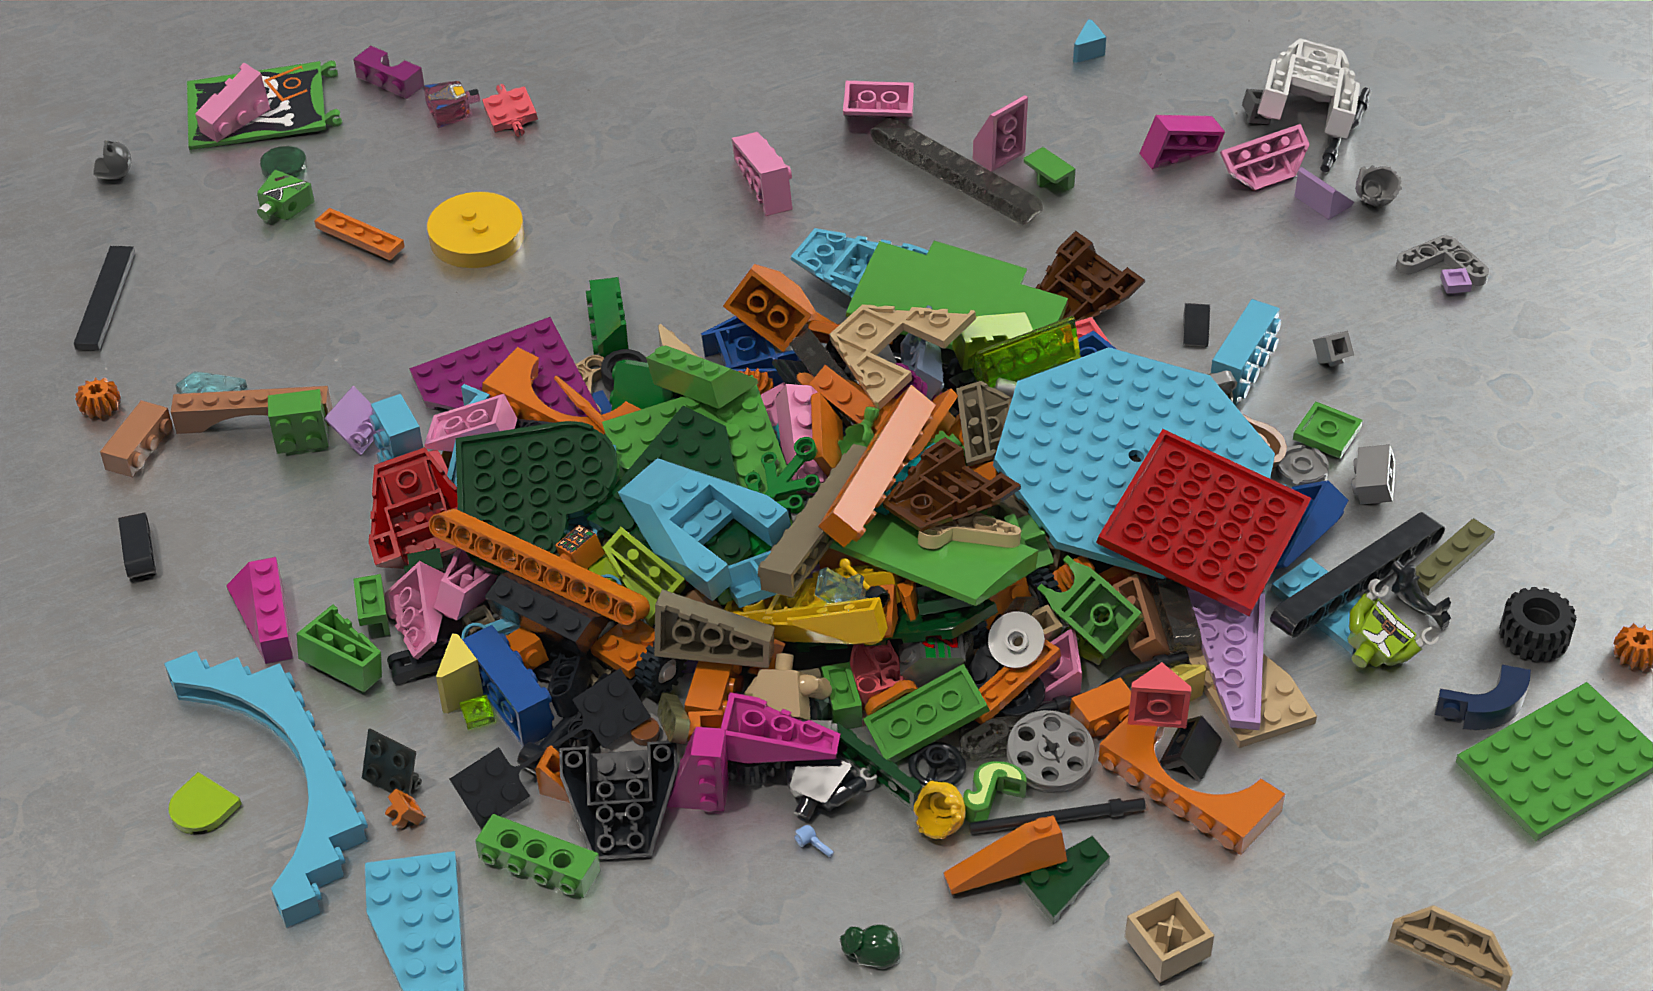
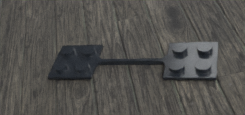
M621 668L572 699L582 715L583 722L578 728L551 744V746L555 748L578 732L588 729L593 732L601 747L605 748L651 717ZM497 747L449 778L480 829L486 825L492 814L501 816L530 797L519 779V773L523 768L542 757L547 748L521 765L513 766L508 762L501 749Z

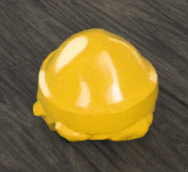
M929 781L921 790L914 804L913 812L918 817L916 821L919 827L918 831L932 839H945L947 836L958 831L963 825L965 819L964 800L959 790L950 783Z

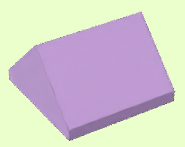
M1300 167L1298 170L1294 197L1328 220L1354 204V201L1303 167Z

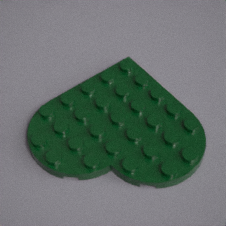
M563 421L455 438L458 510L555 555L558 552L555 545L567 535L569 519L581 517L595 510L609 497L617 483L619 460L615 448L605 434L603 435L587 423ZM465 551L468 558L483 571L499 576L509 572Z

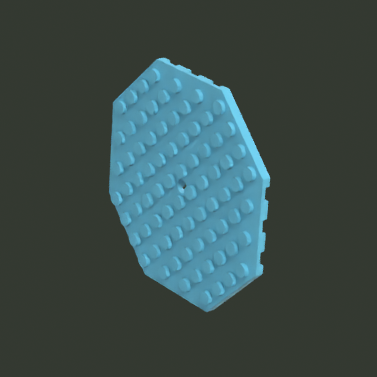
M1108 347L1017 381L993 466L998 473L1002 472L1021 485V489L1014 493L1018 500L1022 499L1029 508L1028 513L1040 528L1043 527L1050 536L1049 541L1056 549L1164 579L1167 577L1096 543L1100 532L1161 430L1165 429L1268 478L1271 477L1275 453L1210 375ZM1135 454H1137V458H1139L1141 462H1134L1129 457H1133Z

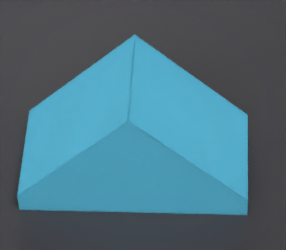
M1087 20L1074 43L1073 62L1078 63L1105 55L1107 37L1093 20Z

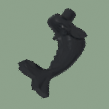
M1396 561L1391 566V569L1398 576L1392 585L1391 591L1410 607L1433 617L1441 630L1446 628L1451 619L1447 612L1451 606L1450 597L1445 598L1436 606L1433 605L1419 588L1417 581L1420 577L1416 576L1415 566L1411 564L1404 566L1400 561Z

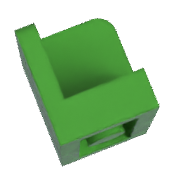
M1041 147L1024 157L1023 162L1037 172L1038 186L1043 187L1049 182H1053L1067 191L1074 187L1076 169L1046 148Z
M1015 514L1004 517V522L1021 529V544L1038 550L1036 569L1047 567L1054 563L1046 541V534L1030 514L1016 519Z
M381 574L353 578L359 625L365 626L382 623L385 636L390 635Z

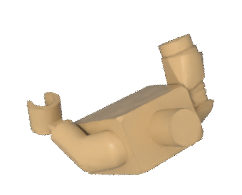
M776 654L775 670L760 669L758 676L751 682L744 695L767 701V706L778 711L782 709L791 712V717L796 719L810 720L809 697L819 700L828 698L832 693L830 682L823 677H815L792 670L793 655Z

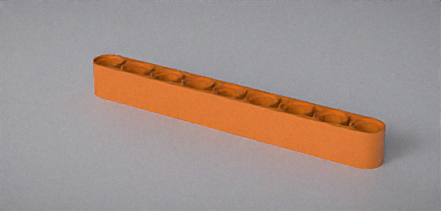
M450 509L435 514L429 520L430 532L436 538L620 624L630 625L645 618L650 612L649 601L643 595L457 509Z

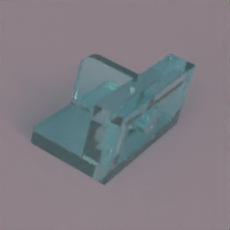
M827 567L819 570L815 596L827 603L868 599L865 597L866 590L862 588L864 581L862 575L857 574L845 578Z

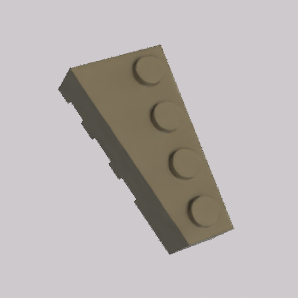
M665 590L661 591L655 604L654 656L763 668L769 667L774 653V626Z

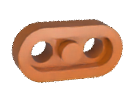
M900 680L889 689L872 696L865 705V712L869 716L918 688L911 680Z

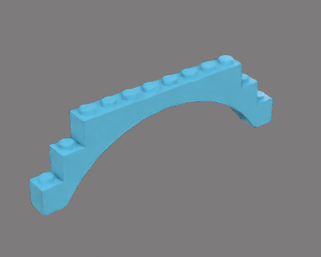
M197 651L164 663L169 681L178 700L217 705L246 715L270 729L290 748L302 766L307 779L309 798L305 826L293 857L271 887L275 905L286 928L320 914L318 901L322 900L319 887L344 877L341 865L345 864V859L342 851L366 842L364 829L368 828V824L362 811L357 813L355 810L357 803L352 791H345L344 787L347 786L341 770L335 771L336 762L331 751L324 750L323 747L326 744L321 731H314L315 721L310 710L304 711L303 707L306 706L300 691L294 692L293 688L296 686L291 673H285L279 663L252 674L248 665L243 667L238 657L210 668L206 659L201 661Z

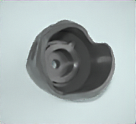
M105 140L103 158L95 160L93 175L107 180H118L127 175L131 167V154L127 147L119 142Z

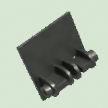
M369 728L361 778L389 793L398 789L410 795L411 789H418L422 783L419 774L414 772L416 751Z

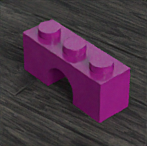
M369 46L353 59L356 77L405 99H408L424 86L422 67L406 60L396 66H390L388 53L376 47Z

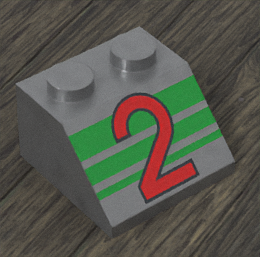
M962 634L953 639L943 640L941 635L926 636V641L903 643L902 638L898 640L900 675L907 680L913 681L917 688L957 668L966 661Z

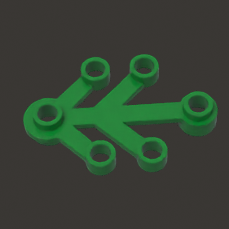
M802 437L795 442L794 450L796 455L778 477L776 468L779 465L776 454L774 452H766L762 455L761 462L765 468L768 487L765 495L775 500L777 496L805 489L809 493L818 491L821 482L815 474H809L805 478L790 481L805 461H811L817 455L818 449L812 438ZM774 459L771 463H766L768 460ZM757 472L748 473L744 479L747 488L760 493L759 489L763 484L760 475ZM757 479L755 483H750L752 480ZM810 482H816L812 486L808 485ZM791 495L787 500L777 501L778 504L794 514L802 512L805 508L804 501L800 495ZM800 502L797 506H792L793 503Z

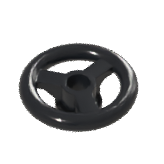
M932 742L911 754L908 769L910 775L923 787L929 781L946 782L956 785L966 772V761L963 754L956 747L944 742ZM920 757L929 765V772L926 778L917 769V761ZM957 768L956 773L949 779L935 781L938 774L944 772L945 769Z

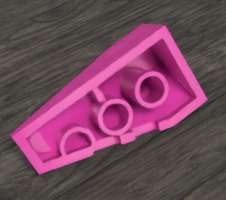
M729 693L721 729H725L727 760L742 763L836 759L840 733L810 720L800 721L791 717L790 711L773 709L767 706V701L758 697Z

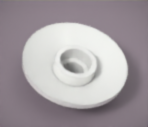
M1024 612L1004 614L992 625L988 636V645L992 656L1000 664L1009 668H1022L1033 663L1040 656L1045 641L1044 631L1040 623L1033 616ZM1017 637L1023 638L1021 646L1014 645V640Z

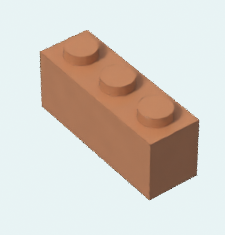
M141 400L101 449L100 454L105 470L133 477L143 467L150 454L157 449L158 444L165 435L171 431L173 425L168 408Z
M1137 573L1114 584L1113 587L1140 610L1145 618L1127 637L1131 651L1142 662L1152 660L1153 656L1169 655L1170 650L1152 589Z

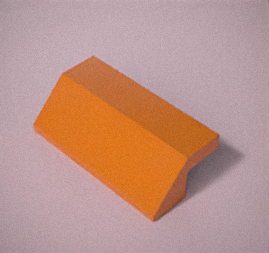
M952 388L936 396L932 401L936 405L930 414L933 416V419L926 428L921 429L924 434L915 445L912 444L915 449L906 459L908 462L918 456L927 443L931 442V438H935V435L939 434V431L947 434L955 422L956 418L949 412V409L958 395Z

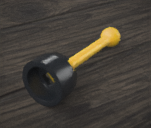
M848 559L840 561V568L847 570L866 590L865 599L880 597L882 607L884 608L890 600V594L881 586L870 587L850 566L851 563Z

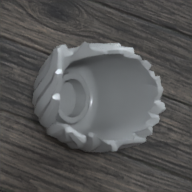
M1371 165L1368 169L1365 166L1361 167L1355 187L1357 196L1361 198V201L1370 206L1383 207L1391 203L1397 197L1399 191L1402 190V186H1400L1401 177H1398L1396 175L1397 172L1388 166L1374 167Z

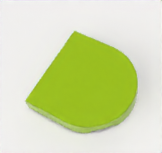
M197 772L172 796L168 809L173 825L184 833L193 834V832L214 830L235 812L242 803L239 797Z

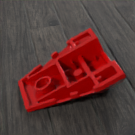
M424 447L374 465L373 508L370 514L372 522L368 542L375 566L379 568L404 569V566L409 565L407 554L440 548L441 558L454 554L458 547L432 535L429 529V520L435 514L450 509L458 510L457 487L448 478L428 450Z

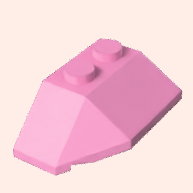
M1301 124L1222 150L1220 154L1228 173L1256 191L1294 178L1310 144Z

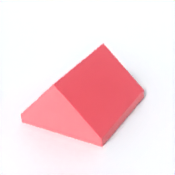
M1160 663L1132 682L1128 724L1186 728L1191 686L1165 664Z

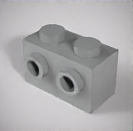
M1390 444L1358 447V457L1353 461L1356 478L1352 479L1353 494L1358 495L1361 504L1393 502L1396 461Z

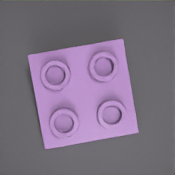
M352 386L326 415L324 420L359 455H362L374 441L373 434H376V431H374L369 416L373 415L371 403Z

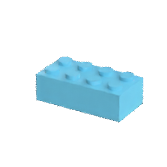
M1251 299L1212 360L1211 373L1231 371L1237 381V386L1232 391L1233 404L1237 406L1241 398H1246L1250 383L1256 382L1260 367L1264 368L1266 366L1270 351L1274 352L1279 341V338H1276V334L1282 322L1279 319L1280 308Z

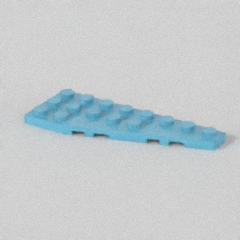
M455 851L365 863L366 912L368 920L377 935L381 948L384 950L401 991H465Z

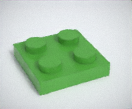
M1315 401L1294 431L1293 440L1341 459L1362 428L1363 420Z

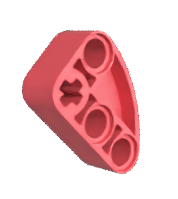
M887 640V645L864 647V643L854 644L852 648L850 666L861 700L862 710L864 711L866 703L872 696L882 693L900 680H907L900 675L899 658L889 640Z

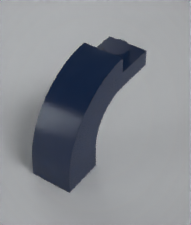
M1502 665L1497 686L1483 694H1469L1440 688L1435 715L1463 720V729L1488 730L1502 726L1511 721L1521 710L1528 690L1531 670Z

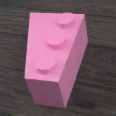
M246 63L239 67L241 71L233 79L229 78L225 82V88L218 95L214 93L195 113L200 132L215 142H219L270 110L261 73Z

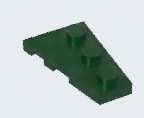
M1093 836L1066 849V862L1019 875V884L1052 924L1060 918L1061 912L1067 906L1070 907L1073 904L1076 896L1085 886H1089L1110 862V855Z

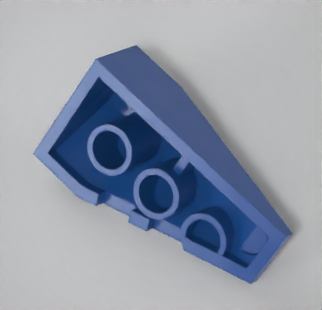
M1329 480L1293 486L1291 488L1310 497L1311 501L1275 569L1287 568L1342 517L1344 508L1349 500Z

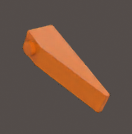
M1054 815L1023 824L943 872L951 894L1066 862L1067 856L1062 831Z

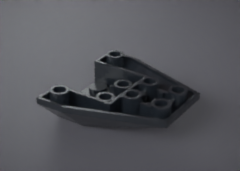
M669 741L647 742L648 750L591 754L589 746L559 748L562 783L587 849L598 853L599 861L652 857L678 772L677 743Z

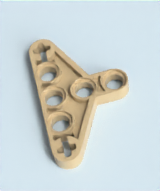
M976 513L922 532L919 531L918 544L928 549L940 548L950 541L1014 548L1020 545L1021 529L1019 527L982 513Z

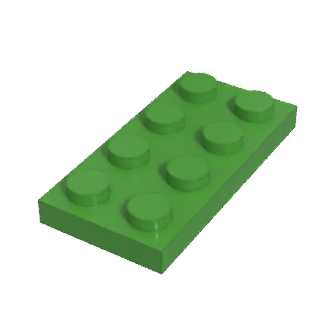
M962 664L863 718L882 756L886 760L895 763L989 712L990 709L965 665Z

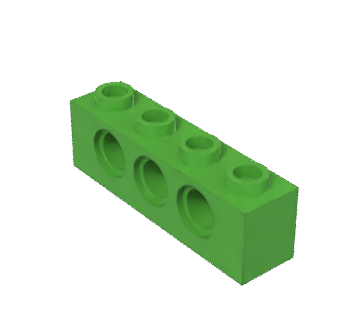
M492 814L475 840L478 858L483 862L501 866L516 875L522 874L534 879L539 884H548L556 887L568 895L574 894L584 898L601 871L598 853Z

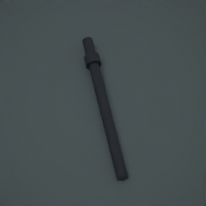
M1121 798L1110 799L1108 803L969 822L971 834L1018 828L1025 823L1053 815L1057 822L1103 815L1118 817L1123 816L1125 812L1146 810V803L1144 798L1121 801Z

